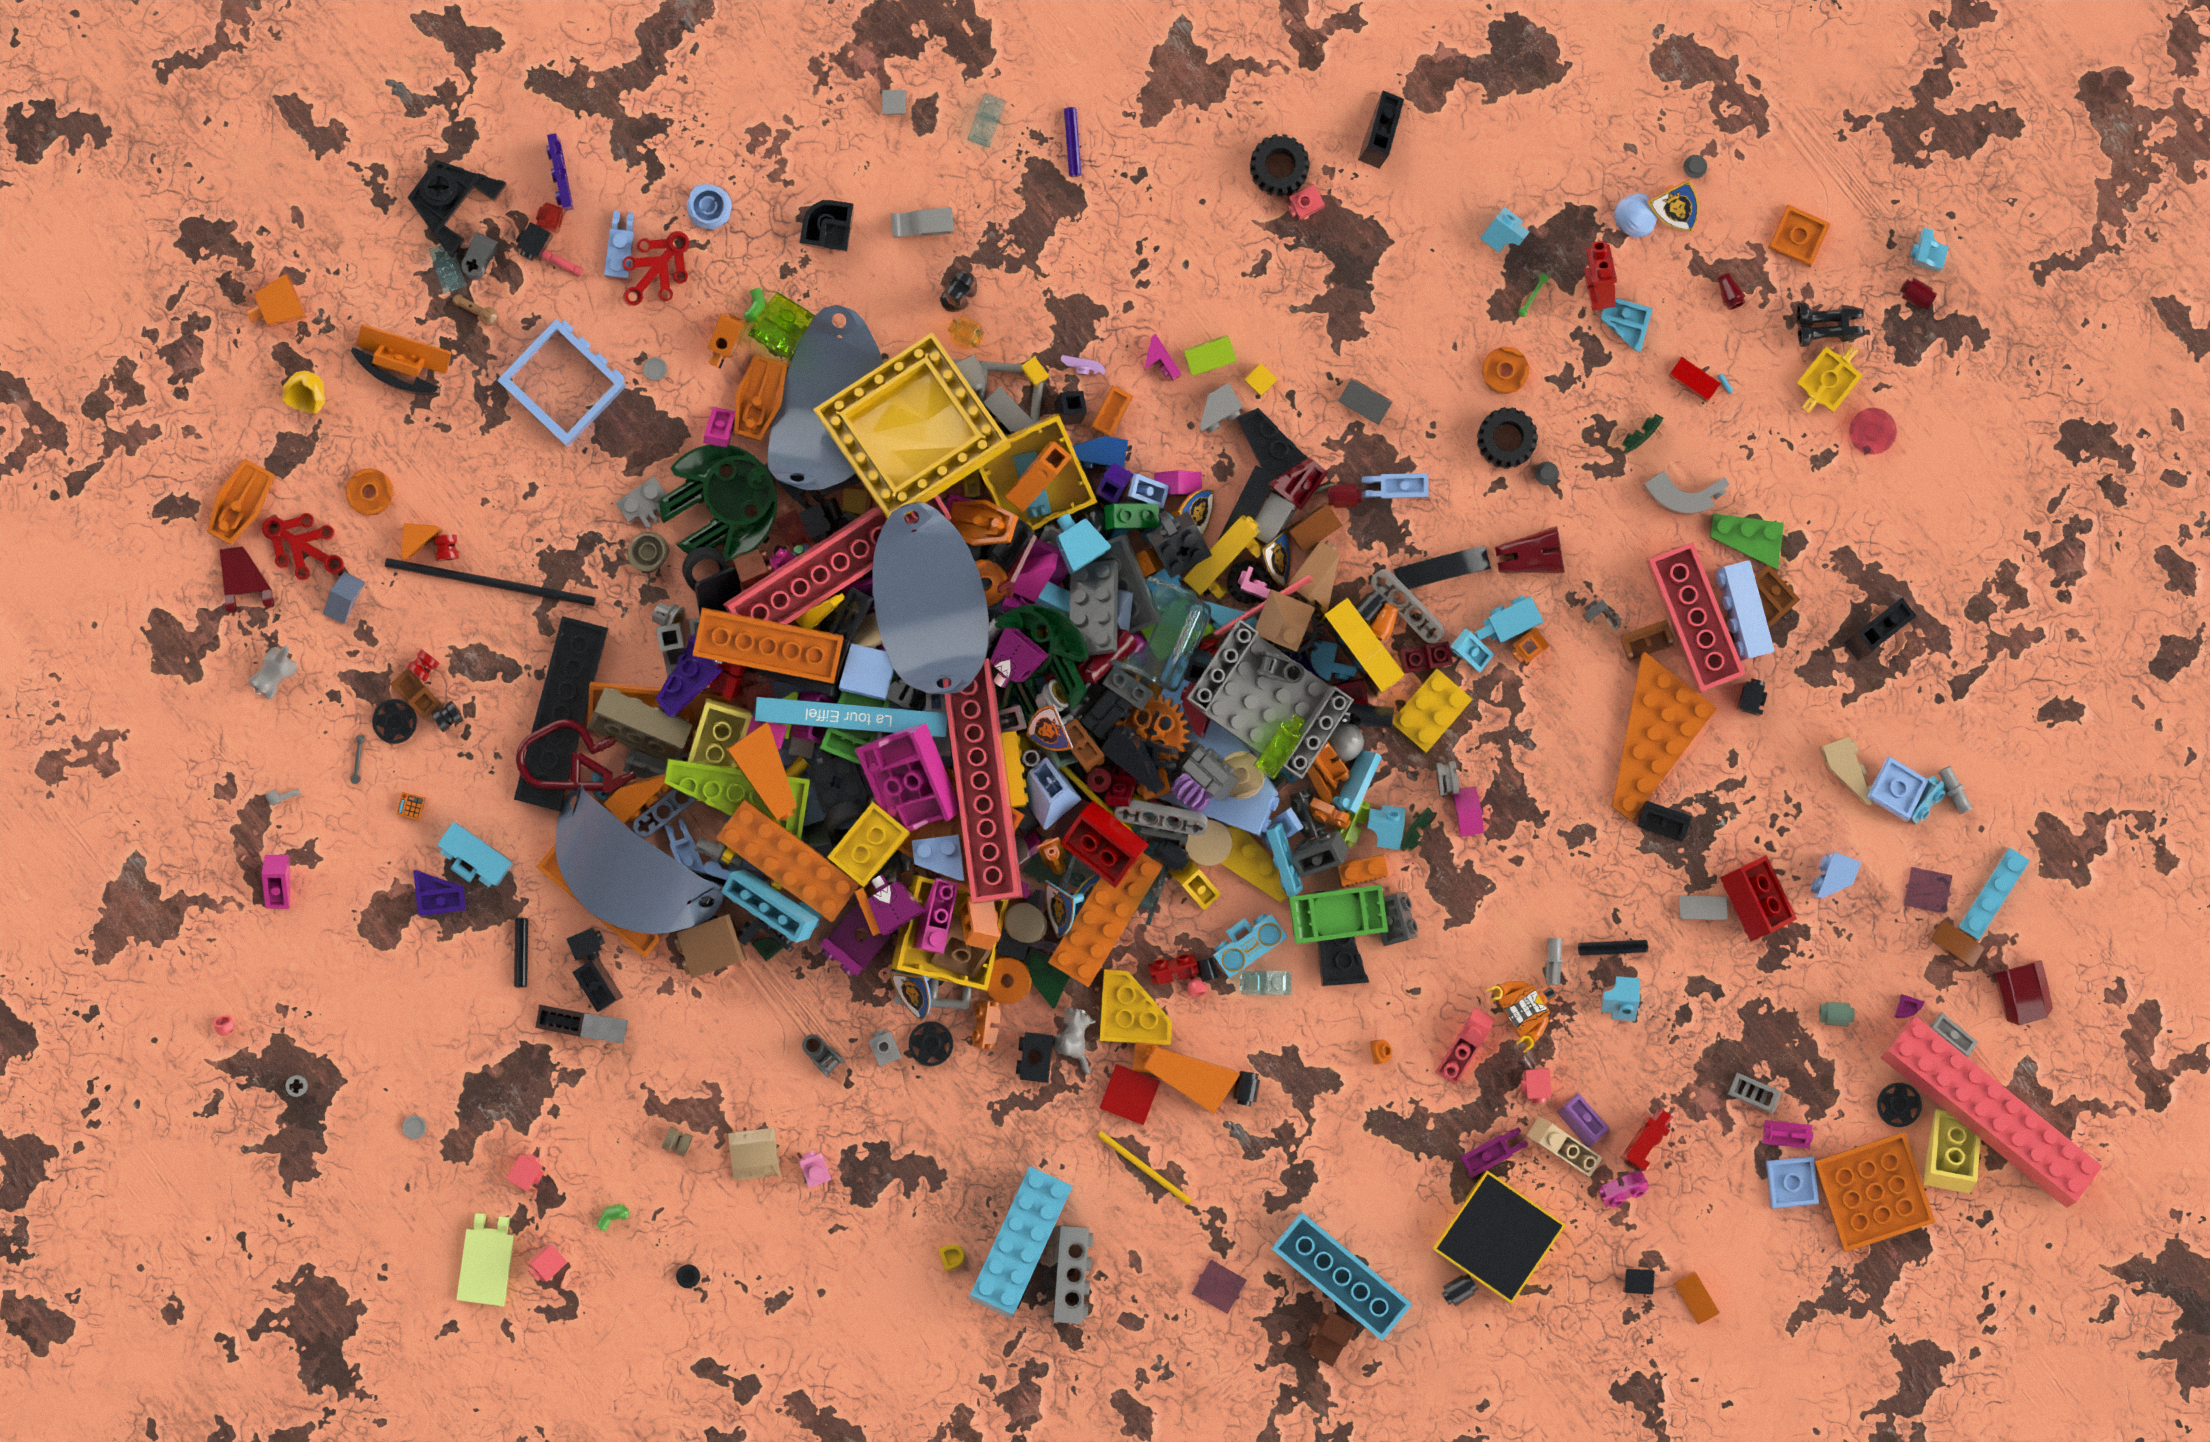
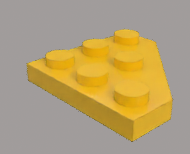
M1104 969L1100 1041L1171 1045L1172 1020L1128 971Z

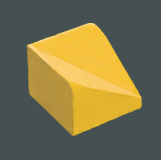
M1036 356L1022 365V371L1034 387L1039 386L1049 378V375L1038 362Z

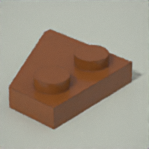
M1767 565L1755 576L1767 625L1770 628L1799 602L1800 598L1771 566Z

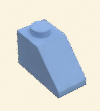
M1134 473L1128 493V500H1134L1139 504H1159V508L1163 509L1169 486Z

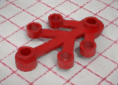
M675 231L670 233L667 239L649 240L643 238L638 241L637 249L639 252L647 253L651 249H666L661 256L644 258L628 256L623 259L622 267L626 271H632L639 267H651L635 287L625 290L623 299L627 305L636 306L642 302L643 291L658 273L660 279L658 298L663 302L672 299L673 291L670 289L668 261L673 255L676 267L673 280L677 284L687 281L688 274L685 271L684 252L688 250L690 242L685 233ZM675 239H679L681 241V246L679 248L675 247L673 244V241ZM641 242L648 243L647 250H643L640 247ZM627 259L633 261L632 268H628L625 265ZM678 272L684 274L683 281L677 279L676 275ZM663 290L669 292V298L665 299L662 297L661 293ZM629 293L636 294L637 298L635 301L629 300Z
M303 513L300 517L285 521L276 516L267 518L263 522L262 532L266 538L272 540L276 555L275 564L278 567L286 568L290 564L289 557L284 554L283 539L290 543L296 566L295 576L300 580H306L310 576V570L305 566L302 551L324 563L325 569L332 574H338L344 569V561L340 556L334 554L329 556L307 543L322 538L325 540L332 539L335 531L331 526L324 525L318 530L294 535L287 530L299 526L305 528L313 526L314 517L311 514ZM305 516L311 518V522L307 525L303 523ZM273 524L278 525L276 533H272L270 530ZM326 528L331 530V534L328 537L323 535V531ZM282 556L286 558L284 565L278 563L279 558ZM334 560L339 562L337 569H332L331 563ZM305 569L307 571L306 576L300 577L298 574L299 570Z

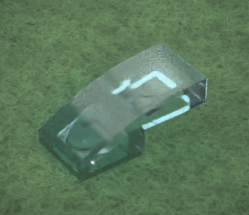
M984 93L967 140L990 148L1007 101Z
M442 245L430 248L429 251L443 294L466 287L456 253L451 258Z
M1240 971V994L1291 995L1292 972Z

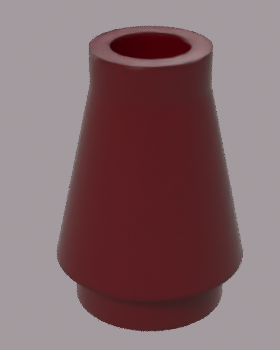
M1730 273L1717 278L1723 304L1727 306L1728 310L1736 309L1745 304V294L1732 279Z

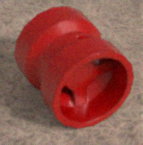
M457 535L433 537L434 545L437 546V552L435 553L436 561L459 559V551L455 547Z
M421 649L417 653L416 660L410 662L407 668L426 682L430 677V671L436 669L440 663Z

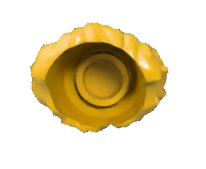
M309 371L296 372L283 385L282 402L296 410L299 409L300 412L318 413L325 404L323 381L318 375Z

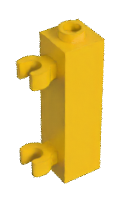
M1244 515L1241 516L1210 549L1212 556L1198 563L1183 580L1199 595H1202L1209 589L1218 599L1222 598L1228 590L1218 583L1216 579L1245 548L1249 549L1256 558L1261 556L1260 549L1263 546L1254 540L1261 532L1257 528L1259 526L1258 523L1250 516L1247 518Z

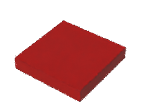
M1116 1064L1099 1108L1144 1125L1160 1080Z

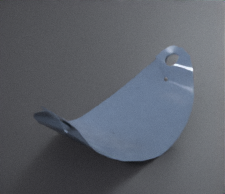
M839 305L823 308L813 318L791 361L785 377L782 405L773 420L768 446V468L771 474L782 483L805 490H818L844 482L855 474L813 410L883 364L879 348L867 324L854 310ZM837 313L843 314L846 318L845 326L842 328L834 326L832 323L833 315ZM802 475L804 480L796 482L791 480L790 476Z
M925 503L905 504L893 511L886 520L878 537L874 552L873 597L883 646L896 673L909 686L932 695L959 692L972 683L982 668L988 648V609L979 570L962 535L937 509ZM908 511H916L919 517L917 522L913 524L906 523L904 520L905 514ZM949 679L951 685L947 688H940L937 686V681Z
M581 784L580 791L579 788L577 791H571L564 800L556 828L555 849L557 863L572 894L591 914L620 928L640 933L660 934L697 926L712 918L723 902V894L716 883L698 876L635 834L583 789V784ZM574 796H576L577 800L574 809L572 810L571 800ZM710 896L714 899V903L710 907H702L699 905V900L702 897Z

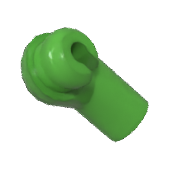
M761 288L750 290L753 304L744 312V319L747 322L758 321L766 310Z
M622 1204L606 1207L596 1227L606 1231L612 1220L619 1218L622 1220L627 1219L629 1209Z

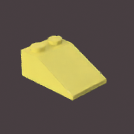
M706 697L688 762L736 768L737 765L726 749L746 736L752 711Z
M1938 1109L1934 1111L1925 1160L1923 1185L1970 1194L1978 1179L1980 1138L1947 1111Z

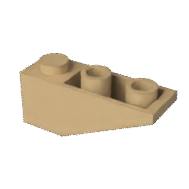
M1850 737L1819 747L1827 770L1865 806L1872 805L1873 801L1866 798L1871 785H1866L1864 777L1867 776L1863 763H1859L1856 754H1859L1855 741H1851Z
M1540 1116L1526 1135L1588 1177H1591L1603 1158Z

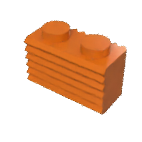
M1384 854L1346 862L1337 866L1340 884L1343 888L1346 885L1349 887L1350 885H1355V883L1359 884L1360 882L1364 883V881L1368 882L1369 880H1378V878H1387L1389 875Z
M967 896L960 906L959 911L966 946L970 945V947L974 946L979 947V949L983 948V950H991L995 942L999 941L1001 930L997 926L998 912L994 909V902L975 904L972 903L971 897Z

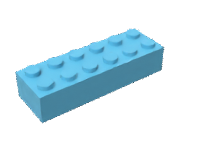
M1029 1166L968 1300L1012 1319L1069 1196L1072 1185Z
M1302 1211L1271 1247L1273 1251L1382 1341L1412 1306L1409 1300Z

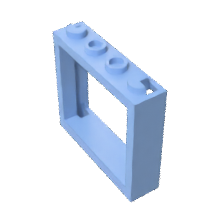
M555 319L497 381L561 442L569 447L623 391L626 385L622 382L625 377L616 369L611 371L606 366L608 361L600 353L594 355L589 350L591 345L582 336L577 339L572 334L574 329L565 320L560 323ZM557 330L614 383L568 433L510 380Z

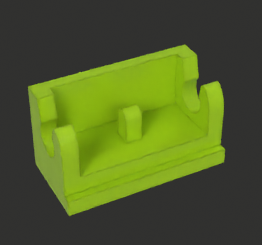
M1228 335L1182 350L1192 376L1237 362Z

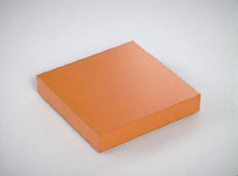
M1787 204L1768 248L1811 267L1831 223Z

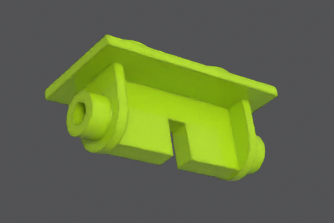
M1362 800L1356 814L1344 810V812L1350 815L1348 820L1351 821L1347 830L1336 826L1335 831L1339 830L1346 845L1351 848L1353 844L1357 843L1362 831L1361 828L1355 826L1356 823L1359 822L1365 825L1369 815L1371 804Z

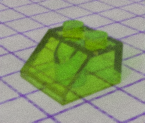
M777 292L757 316L749 336L789 360L797 350L815 315Z

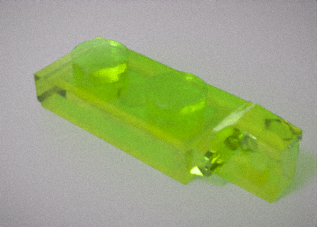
M1294 714L1288 723L1283 722L1277 728L1253 766L1274 779L1300 742L1301 733L1299 729L1305 720Z

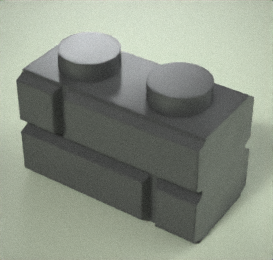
M1199 747L1183 765L1182 769L1213 798L1224 801L1230 794V791L1239 783L1240 779L1234 775L1236 770L1226 762L1222 764L1218 760L1220 755L1213 749L1209 748L1206 750Z

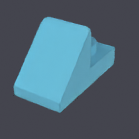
M1466 628L1450 646L1453 653L1479 673L1495 655Z

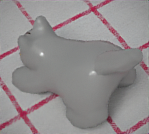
M287 645L281 649L278 647L271 648L264 656L261 669L248 681L256 694H265L266 699H272L277 692L280 682L287 677L294 676L297 672V663L287 657L289 653Z
M1068 1007L1064 1015L1065 1031L1055 1036L1053 1046L1058 1054L1079 1059L1081 1069L1085 1074L1089 1075L1091 1071L1084 1054L1086 1046L1084 1035L1087 1026L1094 1024L1096 1021L1091 1019L1084 1010H1073L1072 1007Z

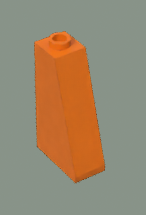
M764 722L727 748L726 751L774 820L781 818L782 821H785L794 814L793 809L797 805L771 728L767 722Z
M1154 1045L1151 1049L1147 1048L1140 1059L1142 1060L1140 1064L1142 1067L1213 1114L1240 1076L1233 1069Z

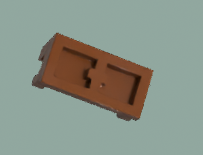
M1324 502L1288 527L1287 530L1299 549L1305 552L1343 525L1330 506Z
M1667 620L1620 636L1628 661L1639 658L1643 652L1650 654L1673 646L1674 642Z
M1077 719L1064 726L1073 746L1069 750L1087 773L1091 772L1093 766L1097 765L1100 767L1104 764V754Z

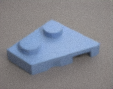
M960 835L912 840L915 865L960 881H965Z

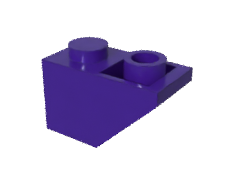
M1113 463L1104 474L1095 492L1096 500L1105 506L1119 504L1134 474Z

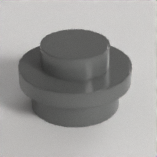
M1691 155L1684 162V172L1690 178H1700L1707 171V162L1700 155Z
M1542 462L1535 470L1536 480L1542 485L1555 483L1559 476L1558 468L1552 462Z

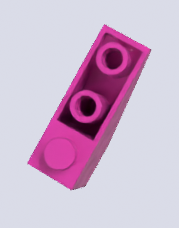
M935 878L924 906L925 912L921 914L917 924L912 948L944 954L959 883Z

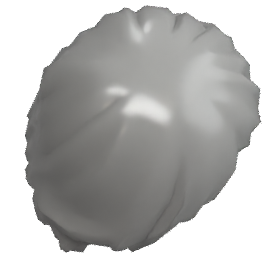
M1338 723L1327 740L1337 753V756L1331 759L1333 761L1339 758L1342 762L1353 760L1360 755L1364 746L1363 735L1359 728L1353 724Z

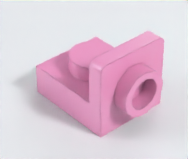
M1249 566L1247 571L1242 570L1238 580V584L1242 585L1240 591L1267 600L1270 589L1266 588L1267 584L1255 579L1253 583L1249 581L1253 571L1252 567Z
M814 1150L802 1155L803 1160L799 1161V1165L802 1168L809 1188L832 1180L822 1153L816 1154Z

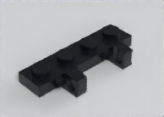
M851 587L844 600L834 609L837 611L836 619L829 633L842 635L844 640L853 643L874 598L855 587Z

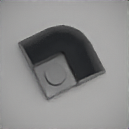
M821 200L813 204L806 211L803 218L799 243L819 249L847 252L850 231L852 229L854 204L834 200Z

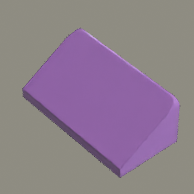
M1579 1093L1557 1111L1558 1115L1586 1147L1596 1143L1610 1129Z

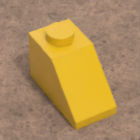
M1190 859L1183 871L1180 869L1177 872L1171 869L1168 870L1203 910L1221 896V893Z

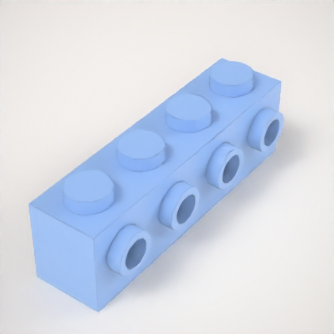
M1750 560L1716 569V582L1722 591V605L1728 613V627L1730 632L1733 633L1735 639L1734 646L1740 661L1775 652Z

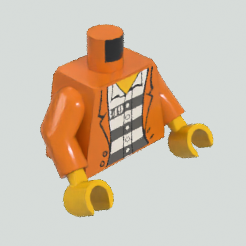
M1507 981L1498 986L1487 988L1486 992L1492 991L1494 994V998L1489 1001L1497 1000L1520 1039L1516 1042V1045L1523 1042L1526 1046L1523 1053L1527 1052L1543 1035L1549 1022L1548 1015L1550 1011L1546 1003L1557 997L1553 989L1548 985L1537 992L1533 984L1528 985L1525 981Z

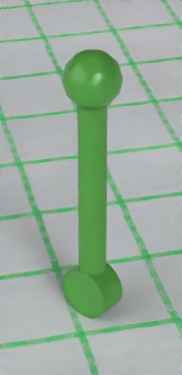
M1547 274L1540 275L1539 283L1523 308L1519 309V316L1525 317L1527 315V310L1542 285L1549 280Z

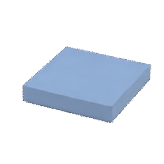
M851 643L839 690L886 701L894 672L886 651Z
M1888 756L1866 798L1906 822L1909 821L1929 780Z
M1814 1156L1766 1161L1771 1209L1819 1204Z

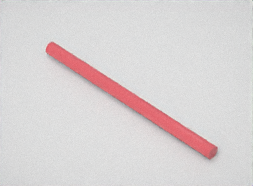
M1307 575L1279 593L1288 596L1313 581L1311 575ZM1266 601L1214 631V635L1218 638L1230 631L1238 619L1245 622L1260 613Z

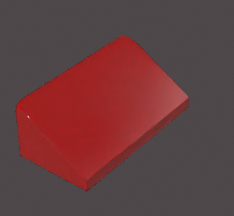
M1684 357L1680 358L1669 374L1670 378L1705 402L1711 399L1721 384Z

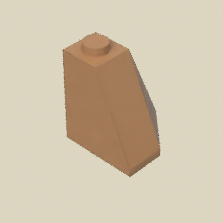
M1320 541L1287 585L1289 587L1307 575H1311L1313 581L1296 590L1293 594L1302 600L1306 599L1308 601L1307 604L1310 606L1314 604L1316 606L1315 610L1321 612L1323 616L1329 608L1340 556L1336 552L1338 548L1329 541L1325 543Z

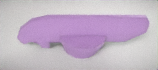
M1065 355L1061 356V361L1067 366L1075 367V372L1089 374V370H1093L1094 374H1097V372L1105 374L1104 367L1097 361Z

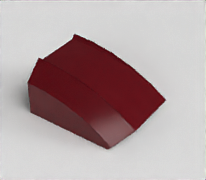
M2042 960L1993 973L2008 1022L2023 1025L2048 1017L2053 1007Z

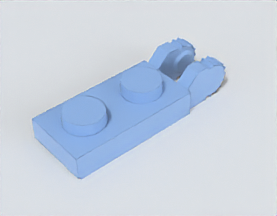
M614 210L612 229L610 228L604 276L628 279L629 271L623 269L622 261L632 254L634 213L629 212L627 215L626 230H619L620 211ZM630 259L625 261V265L630 268Z
M1428 473L1381 474L1380 476L1362 477V483L1365 484L1381 482V491L1366 490L1362 492V497L1364 498L1429 497Z
M683 818L678 820L679 827L685 838L677 841L672 826L670 824L665 825L675 860L687 868L706 873L703 869L704 865L698 851H695L696 844L693 836L689 833L685 820Z
M714 861L704 863L703 868L706 874L725 880L728 879L731 872L738 871L731 866L728 867V870H725L721 863ZM753 872L751 873L769 885L770 882L764 881V875H760Z

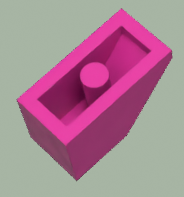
M1052 553L1026 559L1015 581L1014 593L1036 602L1056 569L1058 555Z
M265 854L261 873L266 909H289L291 881L289 855Z

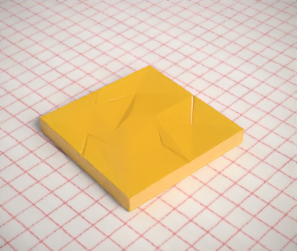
M933 332L813 409L823 427L887 519L893 511L905 504L928 502L1011 448L1009 440Z

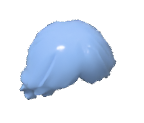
M1631 194L1617 204L1614 211V219L1621 231L1634 238L1647 236L1653 232L1657 216L1647 203V200L1651 198L1645 194Z

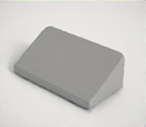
M1679 895L1678 919L1728 920L1727 897Z
M1942 1012L1929 1026L1967 1058L1978 1044L1974 1038Z

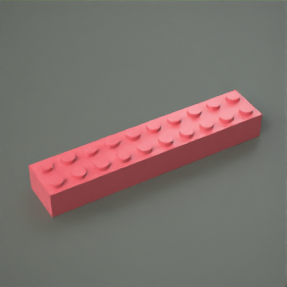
M939 495L925 503L937 509L947 520L952 518ZM878 505L723 605L728 613L782 624L790 623L873 569L876 543L887 518ZM912 511L904 517L905 522L908 524L917 522L919 518L918 513Z
M988 658L984 660L982 668L970 685L959 692L944 694L971 900L975 904L1023 897L995 682L993 681V667ZM943 679V687H949L951 681Z
M1915 1016L1906 1022L1880 1057L2066 1208L2079 1200L2102 1168V1165L1918 1017Z

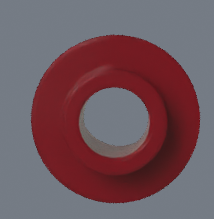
M1914 277L1911 281L1906 279L1900 289V292L1903 293L1901 298L1920 309L1923 307L1926 310L1929 309L1937 293L1933 292V288Z
M1356 484L1334 485V487H1328L1329 506H1334V508H1357V503L1362 502L1361 489H1357Z
M1094 769L1088 775V786L1096 793H1103L1111 785V776L1105 769ZM1102 776L1104 778L1103 784H1096L1095 777Z

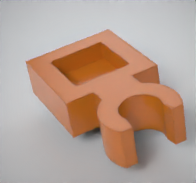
M1313 798L1309 805L1311 816L1320 823L1326 822L1331 825L1335 823L1346 830L1351 823L1348 820L1350 817L1348 813L1337 811L1335 806L1317 798Z

